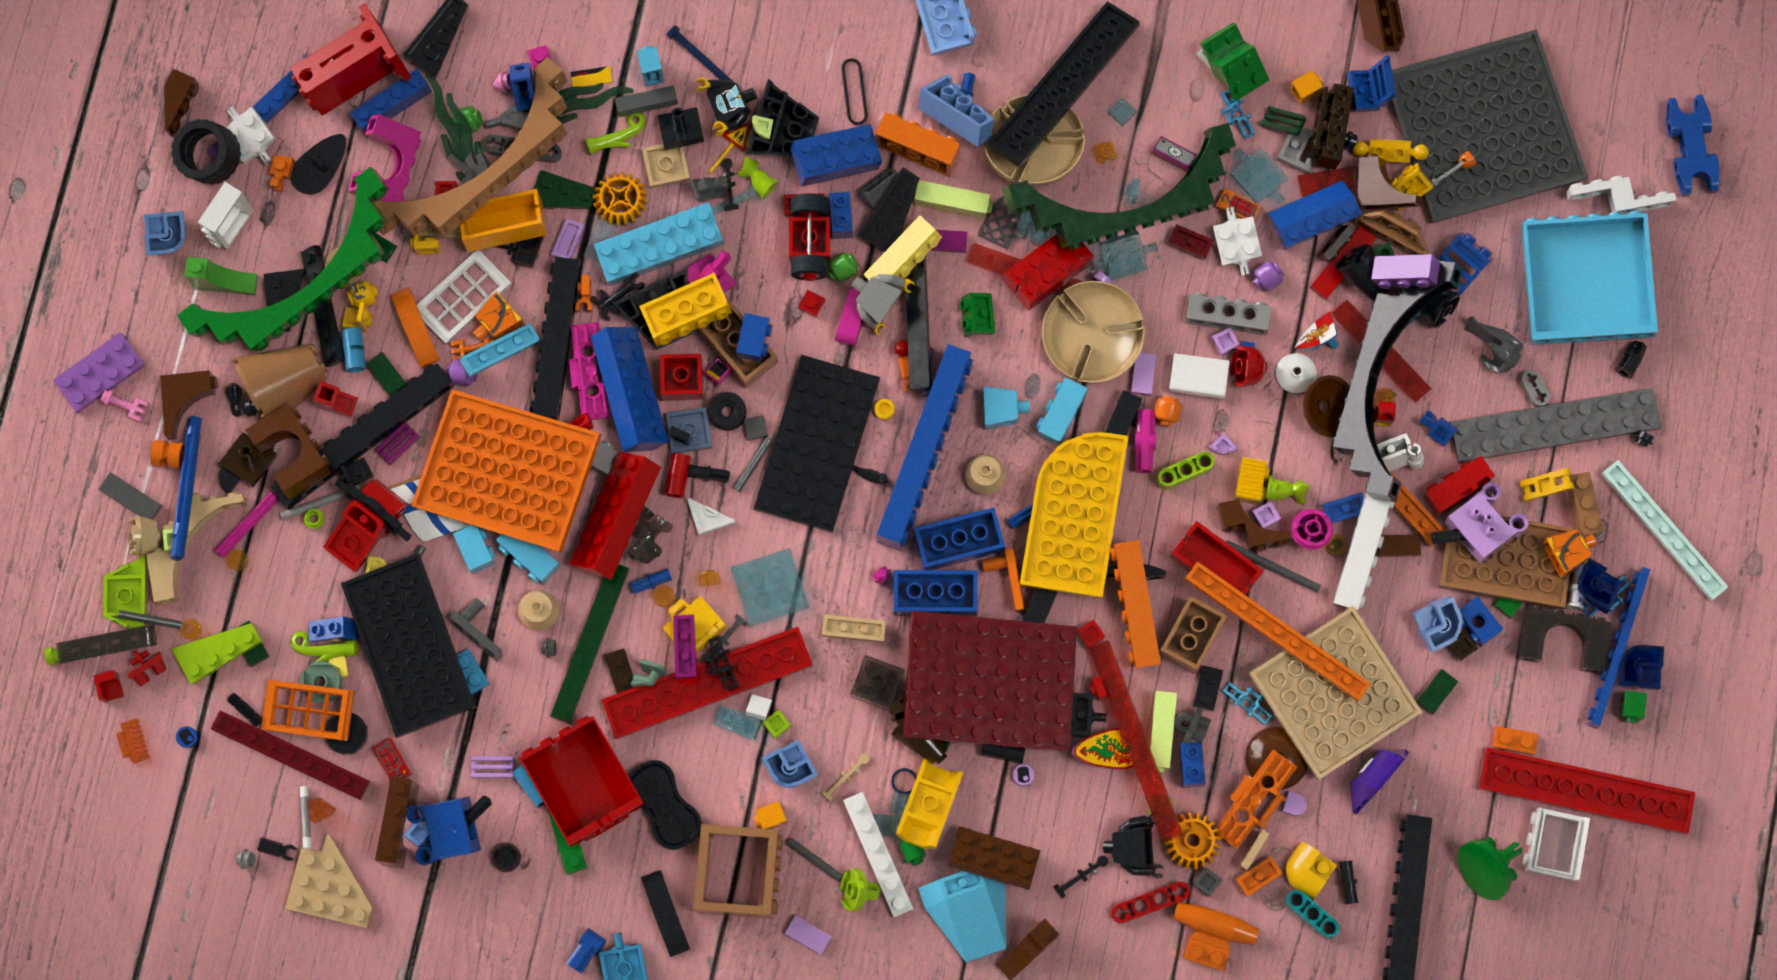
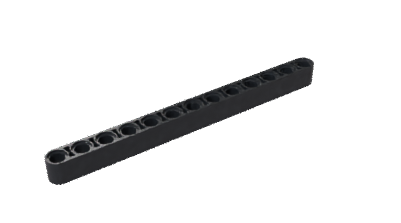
M1123 390L1105 433L1127 436L1142 398ZM1036 588L1022 621L1045 623L1058 592Z

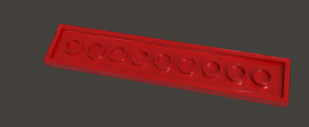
M799 627L727 653L726 655L731 667L736 665L733 673L739 686L729 691L721 672L717 673V676L710 675L712 671L709 663L704 661L697 664V678L676 679L674 672L658 678L654 686H638L602 699L616 740L812 667L813 664ZM721 660L719 664L721 667H726L728 663L726 660ZM713 661L715 669H719L717 661ZM730 672L725 673V677H729L731 675ZM733 679L727 681L729 686L735 685Z
M1489 747L1485 748L1478 786L1479 790L1682 834H1689L1696 792Z

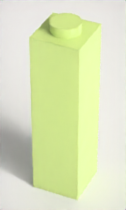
M921 180L917 186L915 195L916 206L986 219L987 213L991 214L993 202L990 201L991 194Z
M1156 691L1154 695L1147 767L1152 769L1154 773H1165V770L1168 771L1170 769L1177 693Z

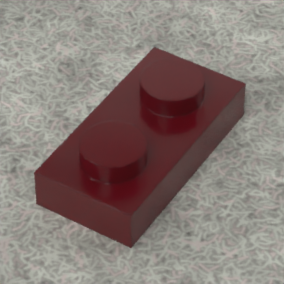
M1176 224L1168 245L1206 260L1214 240Z

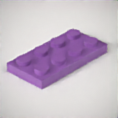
M120 332L53 379V381L73 409L79 413L101 398L105 390H112L143 368L145 364Z

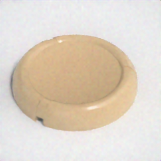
M1028 94L1006 101L1005 107L999 106L992 113L991 117L994 119L991 138ZM1070 108L1021 168L988 148L987 143L989 141L984 143V149L992 167L1005 179L1015 183L1027 180L1031 187L1046 186L1066 177L1079 163L1085 146L1084 128L1078 115Z
M1085 281L1066 288L1063 294L1056 296L1045 313L1042 325L1043 344L1048 357L1063 374L1081 382H1105L1125 373L1139 357L1145 339L1144 319L1134 299L1121 288L1107 282Z

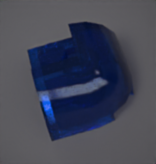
M1588 558L1577 582L1579 596L1590 606L1607 614L1618 595L1623 581L1606 572L1607 567Z
M1637 645L1628 649L1622 656L1620 663L1619 687L1660 690L1664 646Z

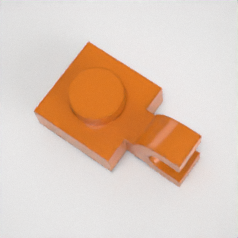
M273 155L269 171L272 178L269 186L274 187V191L282 192L284 179L291 178L295 162L293 157Z
M582 275V281H578V294L582 295V299L577 301L575 310L580 312L581 306L586 304L588 312H593L591 304L592 280L590 275Z

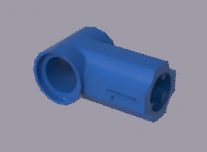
M588 928L580 938L578 947L566 963L582 974L594 955L596 956L606 943V939Z

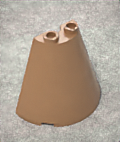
M305 344L233 358L234 363L237 364L235 365L237 372L262 419L286 403L292 409L297 408L317 390L320 381L325 382L327 380L325 373L328 371L322 361L318 362L316 356L319 353L314 344Z

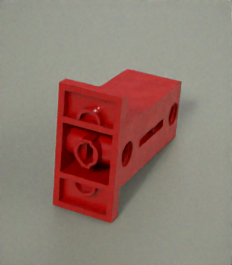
M365 3L358 7L362 13L359 16L362 23L290 67L294 73L291 76L298 87L301 85L299 89L301 95L305 100L309 98L308 104L313 111L318 110L321 116L392 72L397 77L401 75L405 82L412 78L381 25Z

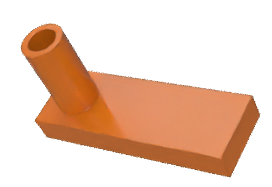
M1013 548L1005 549V556L982 560L984 572L1008 568L1015 610L1018 613L1026 612L1023 589L1020 586L1021 578L1016 551Z

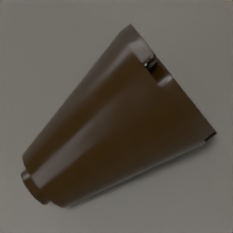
M904 720L891 733L893 738L931 764L937 762L939 765L948 757L945 754L948 749L943 741L903 738Z

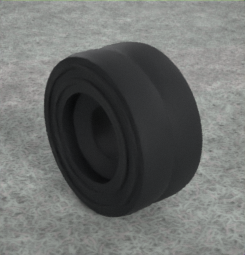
M723 392L712 399L709 406V415L712 423L717 428L724 431H732L739 428L746 419V406L739 395L732 392ZM726 406H730L734 410L733 414L729 417L722 414V409Z

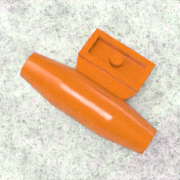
M1178 902L1173 915V919L1196 930L1188 939L1183 958L1224 971L1229 957V941L1255 945L1260 930L1236 916L1200 905Z

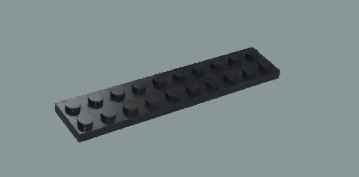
M1107 1L987 143L988 148L1021 168L1140 26V21Z

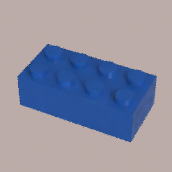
M871 124L795 140L790 149L801 187L878 170L882 163Z
M995 507L914 528V535L924 570H935L1005 552V544Z
M894 570V616H911L912 611L977 616L978 570Z

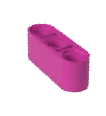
M853 287L849 289L835 341L855 346L863 321L856 308L857 302L855 301L860 292Z

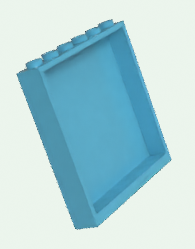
M1632 211L1629 214L1621 215L1619 212L1608 214V216L1590 214L1588 217L1571 215L1566 219H1559V217L1554 216L1548 217L1546 220L1529 218L1522 222L1521 232L1531 345L1656 337L1658 325L1647 213Z

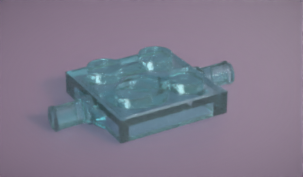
M1238 148L1234 154L1241 163L1231 172L1230 175L1256 204L1270 196L1278 204L1283 202L1285 198L1278 192V188L1288 180L1285 173L1263 148L1249 156L1241 148Z
M1135 231L1099 242L1100 260L1091 262L1089 265L1091 271L1103 267L1106 276L1113 281L1148 270L1146 254L1158 251L1156 242L1144 246L1139 232Z

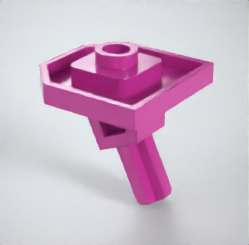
M722 251L715 259L710 253L689 266L687 269L688 284L715 273L723 293L733 288L736 282L724 269L731 260V255Z

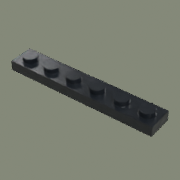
M313 245L301 252L307 285L325 268L320 245ZM330 298L325 302L319 303L317 309L313 311L325 367H333L345 361L332 299Z

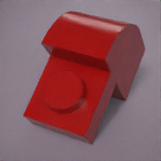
M320 381L313 404L329 412L333 411L351 418L358 397L339 391V387Z

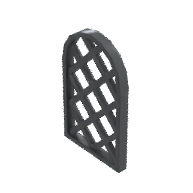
M1005 196L998 198L992 208L995 218L989 220L992 213L988 215L978 236L1008 250L1024 219L1025 212L1022 214L1021 219H1019L1017 211L1007 214L1005 208L1008 206L1003 204L1002 200ZM999 201H1000L1001 206L995 208L996 205H997V204L999 203ZM1003 209L1005 215L997 217L996 211ZM1016 215L1017 221L1010 223L1008 217ZM1006 218L1008 224L1001 226L999 220ZM996 221L998 228L991 230L989 223ZM1018 224L1013 232L1012 226ZM987 225L989 231L983 232L984 228ZM1009 227L1011 234L1004 236L1002 229ZM1000 230L1002 237L994 238L993 232ZM990 233L992 239L985 235ZM1011 237V239H1010V241H1009V243H1008V245H1007V242H1006V239H1005V238ZM1003 239L1004 244L997 241Z

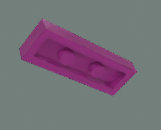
M694 614L673 616L675 678H697Z

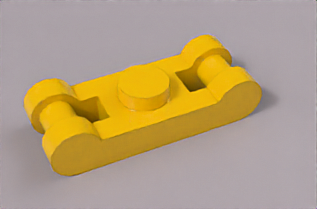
M1570 468L1520 481V487L1524 491L1523 501L1531 502L1539 498L1575 489L1573 482L1570 480ZM1561 478L1563 484L1558 485L1556 479ZM1531 486H1535L1536 492H1532Z

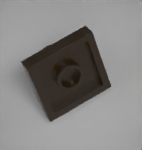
M242 432L218 465L253 488L276 459L277 453L271 449L260 453L250 437Z

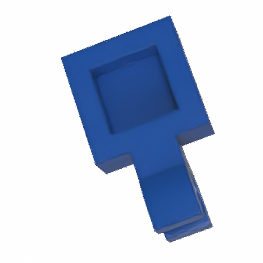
M1430 410L1419 421L1431 429L1428 435L1442 446H1445L1458 430L1443 417L1436 420V416Z

